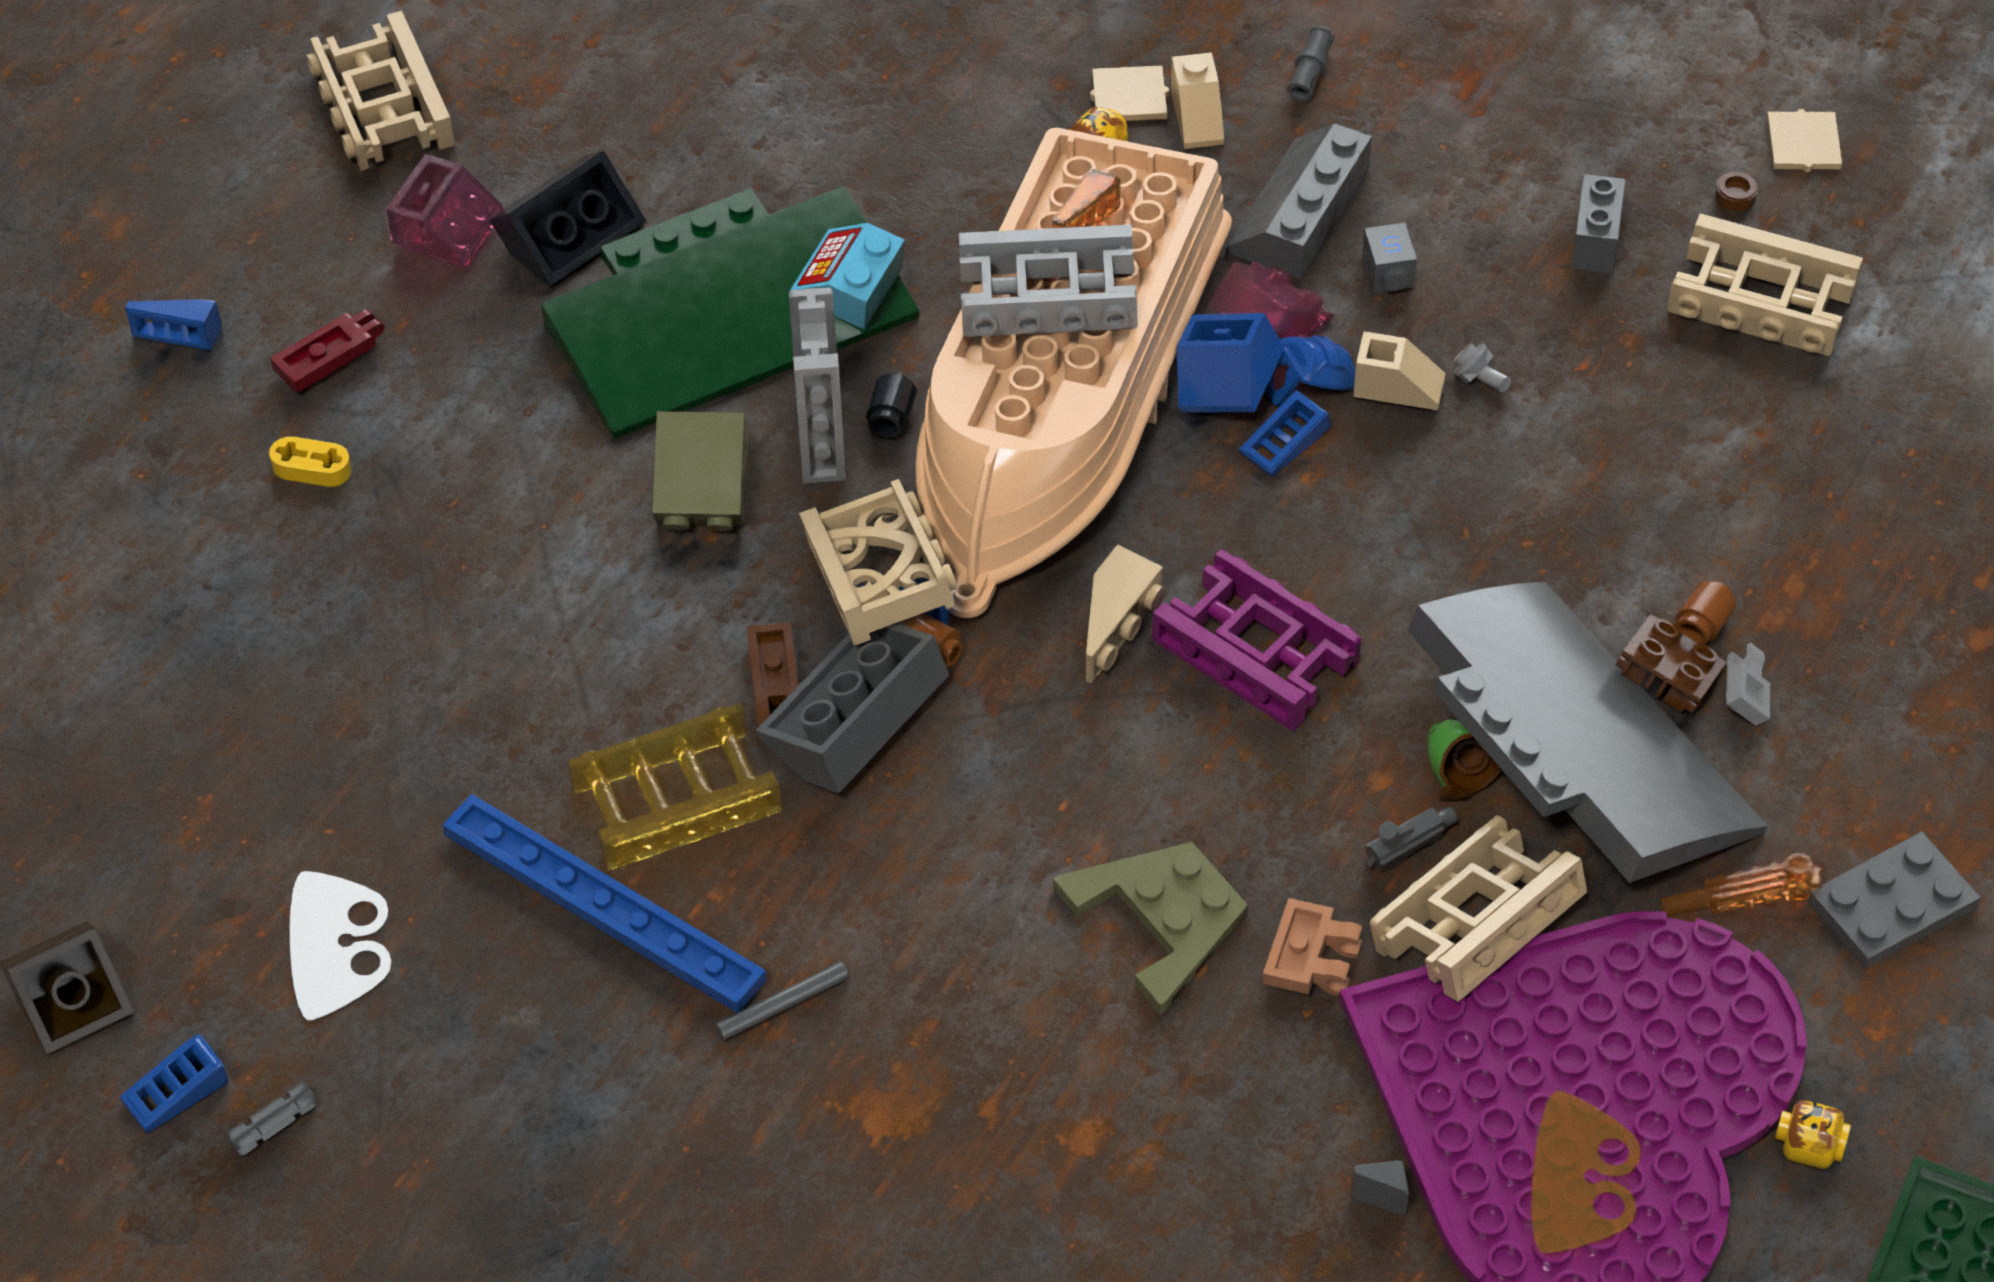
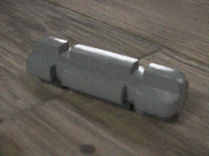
M298 1083L286 1091L288 1097L283 1099V1097L279 1096L248 1118L250 1123L245 1125V1123L241 1122L227 1133L232 1148L239 1155H245L258 1146L257 1140L261 1139L264 1142L295 1121V1114L299 1113L302 1116L314 1108L317 1102L311 1089L305 1083Z

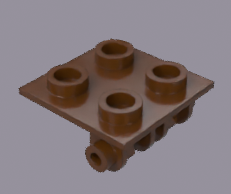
M1650 614L1624 648L1615 665L1622 669L1621 675L1638 685H1641L1650 671L1652 675L1643 688L1648 691L1658 676L1664 681L1655 696L1659 698L1667 685L1670 684L1672 687L1663 701L1681 713L1685 709L1693 714L1704 694L1726 665V661L1718 657L1716 652L1709 646L1696 643L1680 633L1671 622L1658 619Z

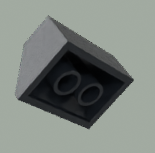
M604 150L583 156L489 219L510 255L548 286L553 285L601 252L600 246L621 239L646 222V219Z

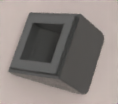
M1396 1160L1355 1165L1351 1186L1352 1198L1395 1214L1406 1215L1409 1191L1403 1161Z

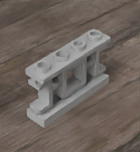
M1131 224L959 233L961 282L982 281L983 293L961 294L964 336L1134 329L1138 326L1136 285L1114 286L1113 280L1114 274H1134ZM1103 269V272L1078 273V270ZM1017 273V276L991 278V275ZM1069 277L1070 288L1026 289V279ZM1105 289V293L1079 294V291ZM1018 294V297L992 298V295Z
M832 288L789 291L803 484L845 481L846 469Z

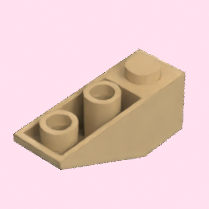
M1118 544L1097 569L1093 577L1086 648V681L1091 684L1102 670L1108 671L1112 667L1119 648L1126 640L1131 641L1137 635L1144 616L1149 610L1155 611L1165 595V587L1162 586L1163 567Z

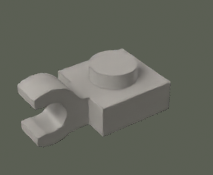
M1750 643L1747 645V654L1744 659L1734 652L1728 654L1726 661L1728 667L1727 690L1725 695L1726 704L1734 712L1739 713L1753 725L1757 726L1770 719V683L1762 677L1765 655L1763 651Z

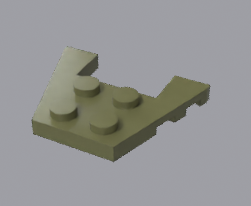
M1193 842L1061 874L1053 878V890L1076 917H1079L1114 895H1118L1167 951L1169 955L1135 975V986L1159 1014L1164 1013L1170 1007L1172 998L1182 986L1187 987L1196 976V970L1209 955L1213 956L1247 916V903Z

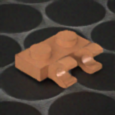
M1288 898L1263 971V984L1309 995L1314 983L1325 992L1339 996L1340 989L1348 988L1350 978L1347 975L1350 964L1341 960H1328L1321 957L1325 945H1327L1341 956L1358 958L1362 946V940L1359 939L1362 926L1353 922L1335 921L1334 908Z

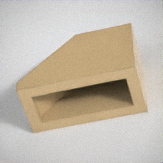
M1212 52L1172 57L1171 95L1184 149L1224 145L1219 80Z

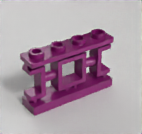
M1222 549L1214 555V564L1212 566L1208 564L1203 569L1202 586L1208 589L1209 592L1193 608L1174 597L1169 602V605L1164 602L1153 612L1152 640L1293 732L1305 721V710L1307 708L1311 710L1316 705L1317 687L1310 684L1309 681L1325 665L1344 676L1349 671V668L1354 669L1360 662L1361 638L1352 628L1334 621L1323 614L1313 603L1301 600L1285 590L1278 581L1268 579L1252 569L1243 559L1233 557ZM1232 593L1245 601L1236 611L1224 604L1232 597ZM1211 616L1222 623L1215 631V635L1202 627ZM1254 619L1280 635L1264 653L1237 637ZM1303 638L1316 646L1308 656L1295 649L1302 642ZM1281 662L1294 669L1286 677V680L1272 672Z

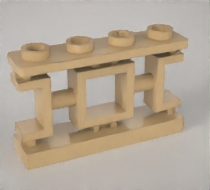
M402 10L386 15L388 27L382 28L380 23L372 25L373 40L339 49L334 36L326 38L327 44L321 45L318 36L310 38L312 53L306 55L310 72L313 78H321V81H318L322 100L325 105L332 104L333 107L329 108L334 128L336 132L344 131L341 139L348 159L355 157L360 171L369 169L367 161L369 158L374 157L376 162L384 160L382 145L417 135L423 149L431 147L430 141L434 139L439 150L455 145L449 113ZM390 44H392L403 69H400L395 57L391 58ZM331 61L335 67L337 74L341 73L342 75V87L339 86L338 81L331 68V65L329 63ZM386 83H394L397 93L362 102L358 93L359 91ZM413 97H416L427 123L424 122L420 111L414 112ZM352 115L356 116L360 127L365 126L366 141H363Z
M1700 213L1695 224L1694 234L1689 242L1687 259L1703 263L1698 277L1677 272L1671 285L1667 310L1687 318H1693L1726 329L1761 337L1769 341L1830 356L1839 334L1842 316L1827 313L1824 310L1829 298L1850 304L1857 287L1863 258ZM1721 261L1738 266L1737 271L1716 266V263ZM1747 276L1785 286L1781 299L1742 289ZM1710 281L1728 286L1730 289L1729 292L1708 287L1707 285ZM1798 283L1819 288L1820 292L1817 294L1799 289L1797 286ZM1790 304H1793L1800 307L1811 309L1813 311L1811 315L1802 312L1789 309Z
M1496 815L1483 827L1476 830L1458 848L1446 855L1441 862L1423 877L1412 883L1406 891L1388 906L1381 909L1370 920L1376 952L1382 956L1389 955L1396 959L1413 946L1429 955L1425 958L1429 979L1435 983L1441 980L1444 994L1459 1002L1587 893L1582 860L1569 851L1562 855L1556 850L1540 863L1522 855L1524 848L1520 831L1515 828L1508 831L1506 819ZM1494 865L1501 869L1496 875L1488 871ZM1519 880L1527 884L1521 890L1514 886ZM1475 892L1493 901L1475 917L1457 908ZM1430 919L1437 923L1431 930L1423 926ZM1454 934L1463 938L1456 945L1448 940Z

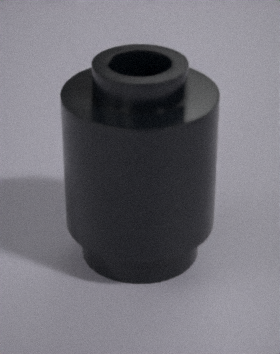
M892 373L882 375L876 380L866 417L870 430L880 437L895 438L908 426L917 395V388L906 376Z

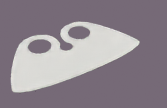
M310 871L301 872L293 888L290 909V956L298 1006L307 1020H315L346 1006L378 985L390 971L391 958L387 949L375 941H358L349 947H342L338 944V938L343 934H351L357 937L366 936L379 930L384 925L388 916L386 900L379 893L355 882ZM362 901L374 904L377 907L378 914L372 923L365 926L352 924L348 918V911L354 904ZM361 951H372L380 957L379 968L370 975H358L351 969V959Z

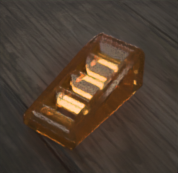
M1094 168L1088 170L1053 218L1052 228L1099 226L1120 207L1121 180L1117 176Z

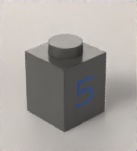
M1406 223L1364 228L1362 258L1373 293L1413 288L1417 258Z

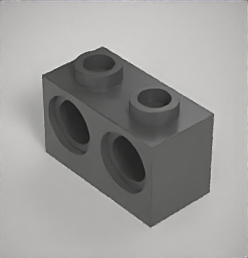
M1589 174L1583 175L1571 269L1613 274L1625 179Z

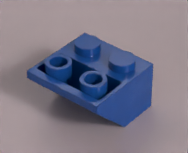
M1265 313L1195 314L1191 316L1177 344L1178 407L1181 412H1255L1285 349Z

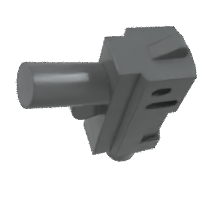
M1447 806L1436 812L1432 807L1398 827L1390 821L1382 823L1379 827L1380 837L1366 845V854L1369 857L1366 864L1370 869L1376 866L1383 874L1405 861L1409 855L1428 844L1433 845L1441 840L1444 829L1458 821L1455 811L1450 806Z

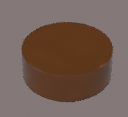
M1743 172L1725 173L1717 181L1715 199L1721 207L1729 211L1740 212L1748 210L1756 202L1757 182L1753 177Z

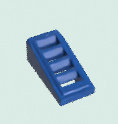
M212 300L128 301L125 307L133 337L212 350L222 328L217 302ZM146 319H151L152 323H147Z
M1295 390L1239 448V453L1270 477H1273L1331 427L1329 414L1298 390ZM1299 417L1307 424L1302 427L1294 420ZM1287 426L1296 435L1291 438L1282 429ZM1275 436L1286 445L1281 449L1271 442L1270 439ZM1263 446L1273 453L1275 457L1269 461L1256 450Z
M197 1034L183 1043L124 1092L120 1099L147 1134L228 1084L229 1081L222 1061L201 1034ZM202 1064L204 1068L197 1072L194 1067ZM184 1074L188 1081L182 1086L177 1078ZM165 1085L173 1093L167 1099L159 1090ZM150 1096L157 1107L150 1111L142 1099Z

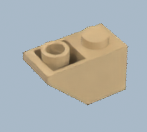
M1363 331L1356 362L1353 397L1438 410L1445 372L1408 339Z

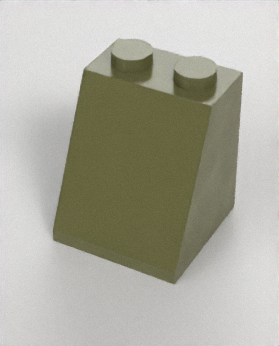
M657 411L652 514L657 524H663L664 529L673 531L688 530L689 525H707L708 530L720 532L733 530V525L744 526L751 450V434L744 413Z

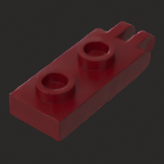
M367 309L354 316L350 313H345L271 357L272 369L296 393H299L373 348L376 343L375 338L384 332L385 326L380 320L375 319V316Z

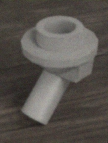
M1470 343L1453 360L1457 365L1453 374L1465 383L1471 382L1476 377L1479 381L1500 392H1505L1511 384L1510 377L1487 365L1493 358V355L1484 343L1477 347Z

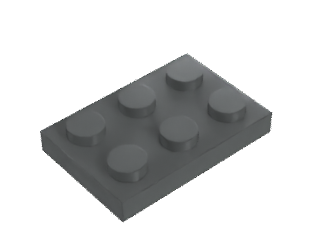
M1920 832L1811 890L1808 903L1866 969L1977 909L1981 897L1923 832Z

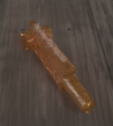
M1795 853L1789 855L1784 863L1781 864L1772 861L1771 865L1760 868L1754 865L1750 871L1742 872L1736 869L1732 875L1723 876L1718 873L1714 879L1705 878L1703 889L1660 898V906L1662 912H1667V916L1711 906L1712 913L1718 912L1721 914L1725 910L1734 913L1737 907L1742 906L1753 908L1755 903L1759 902L1771 904L1773 899L1777 898L1802 900L1809 897L1810 891L1813 888L1822 887L1820 877L1824 874V868L1813 866L1812 859L1809 856Z

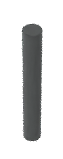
M840 961L716 1023V1030L720 1038L725 1041L848 979V971Z

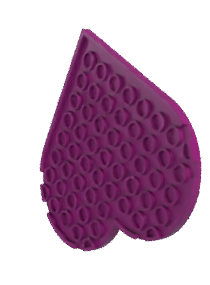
M1638 911L1607 916L1535 936L1459 1002L1444 994L1441 980L1435 983L1429 979L1426 966L1340 989L1339 1002L1438 1234L1449 1256L1469 1282H1703L1707 1278L1719 1257L1728 1226L1730 1191L1722 1159L1748 1148L1777 1125L1782 1111L1787 1112L1795 1098L1805 1063L1807 1039L1800 1006L1786 979L1758 949L1752 952L1749 948L1732 938L1733 932L1714 923L1696 918L1695 923L1667 918V912Z

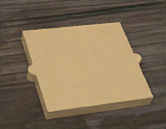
M1162 66L1092 69L1094 90L1090 92V99L1095 101V107L1114 109L1122 115L1125 121L1167 119L1166 98L1169 96V88L1164 86Z
M1799 109L1797 112L1767 113L1773 169H1803L1805 172H1810L1811 169H1841L1842 158L1835 112H1805L1804 109Z

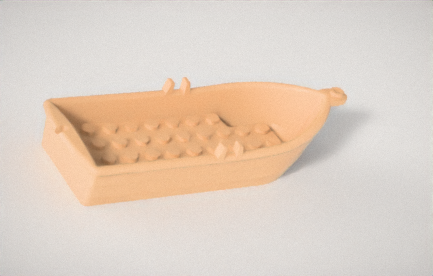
M1052 128L1046 132L999 231L1131 224L1134 274H1114L1113 280L1114 286L1136 285L1138 326L1134 329L966 337L963 335L961 308L933 368L926 400L925 418L920 430L915 462L916 488L922 515L925 514L933 539H937L946 564L949 563L954 573L953 575L958 587L950 591L955 607L948 610L953 615L961 618H972L982 614L988 608L997 584L1040 564L1078 536L1103 510L1116 492L1132 462L1147 422L1156 423L1157 400L1165 402L1167 398L1168 375L1177 354V344L1191 316L1194 315L1232 226L1231 215L1223 209L1221 176L1218 171V163L1214 159L1061 128ZM1103 269L1078 270V273L1103 272ZM1017 273L991 275V278L1017 276ZM1069 277L1026 279L1027 290L1070 288ZM974 281L969 293H983L982 281ZM1105 289L1079 291V294L1105 293ZM1018 294L992 295V298L1018 297Z

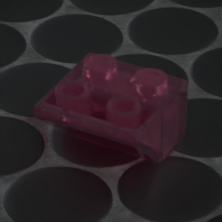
M425 153L386 208L392 244L466 267L493 228L489 219L504 210V208L462 165Z
M1253 261L1251 265L1234 262L1209 303V306L1220 314L1265 313L1279 339L1286 337L1310 338L1329 323L1334 316V313L1322 306L1325 300L1320 295L1305 287L1300 290L1291 284L1294 278L1289 273L1274 265L1269 269L1256 261Z

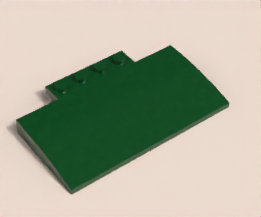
M844 186L770 215L750 188L600 246L602 259L613 276L541 303L544 327L613 439L656 423L657 411L684 412L794 368L789 291L828 229L867 223ZM899 274L865 329L834 316L836 350L919 318V309Z

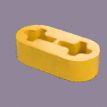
M284 437L274 442L270 447L269 457L272 469L279 478L335 487L346 482L351 476L350 457L347 449L342 445L299 437Z

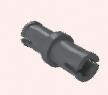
M1322 25L1313 26L1310 29L1304 49L1296 56L1294 63L1296 69L1291 82L1287 86V93L1290 92L1289 96L1297 101L1305 102L1310 100L1318 77L1325 73L1327 68L1326 57L1335 39V35L1332 34V30Z

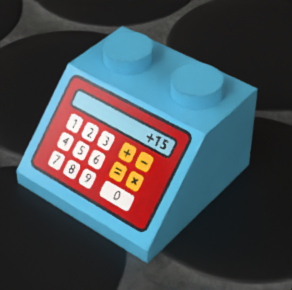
M869 223L828 229L790 291L808 288H832L834 316L865 329L903 267L905 240Z

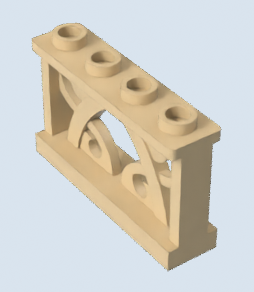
M899 479L891 481L892 487L819 514L816 507L799 513L811 551L854 646L871 640L869 633L943 605L946 610L955 607L950 591L958 587L949 563L945 564L937 539H933L925 514H921L913 490L905 493ZM898 515L895 521L886 523V518ZM868 545L882 546L901 551L898 560L884 576L871 569L850 570L864 559L868 552ZM846 550L853 551L850 554H841L843 551ZM921 577L927 578L929 580L918 585L917 582H913L915 579ZM868 581L865 586L856 587L859 583ZM901 586H902L903 588H905V590H902V591H900V590H898V589H899Z

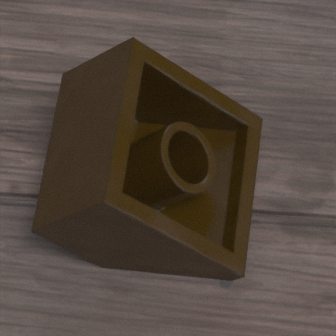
M87 921L0 962L16 1000L46 1054L134 1013L96 928Z

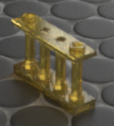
M741 703L726 708H716L708 714L598 751L586 752L568 761L574 793L577 794L591 789L608 826L598 830L602 857L608 871L781 812L779 784L773 771L755 776L738 741L739 738L746 736L744 710ZM721 745L738 783L713 791L695 753ZM678 760L695 798L674 805H668L652 768ZM635 774L651 813L625 820L609 783Z

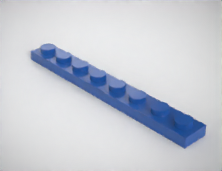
M473 794L442 825L446 837L736 1013L744 1008L767 981L766 970Z

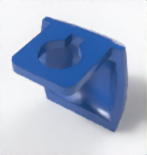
M1313 335L1311 338L1286 337L1280 339L1285 349L1265 389L1274 405L1281 406L1299 382L1327 389L1354 390L1356 370L1349 353L1342 345L1334 343L1328 337ZM1288 364L1289 369L1286 371L1285 383L1280 390H1277L1274 385V374L1277 368L1287 366Z

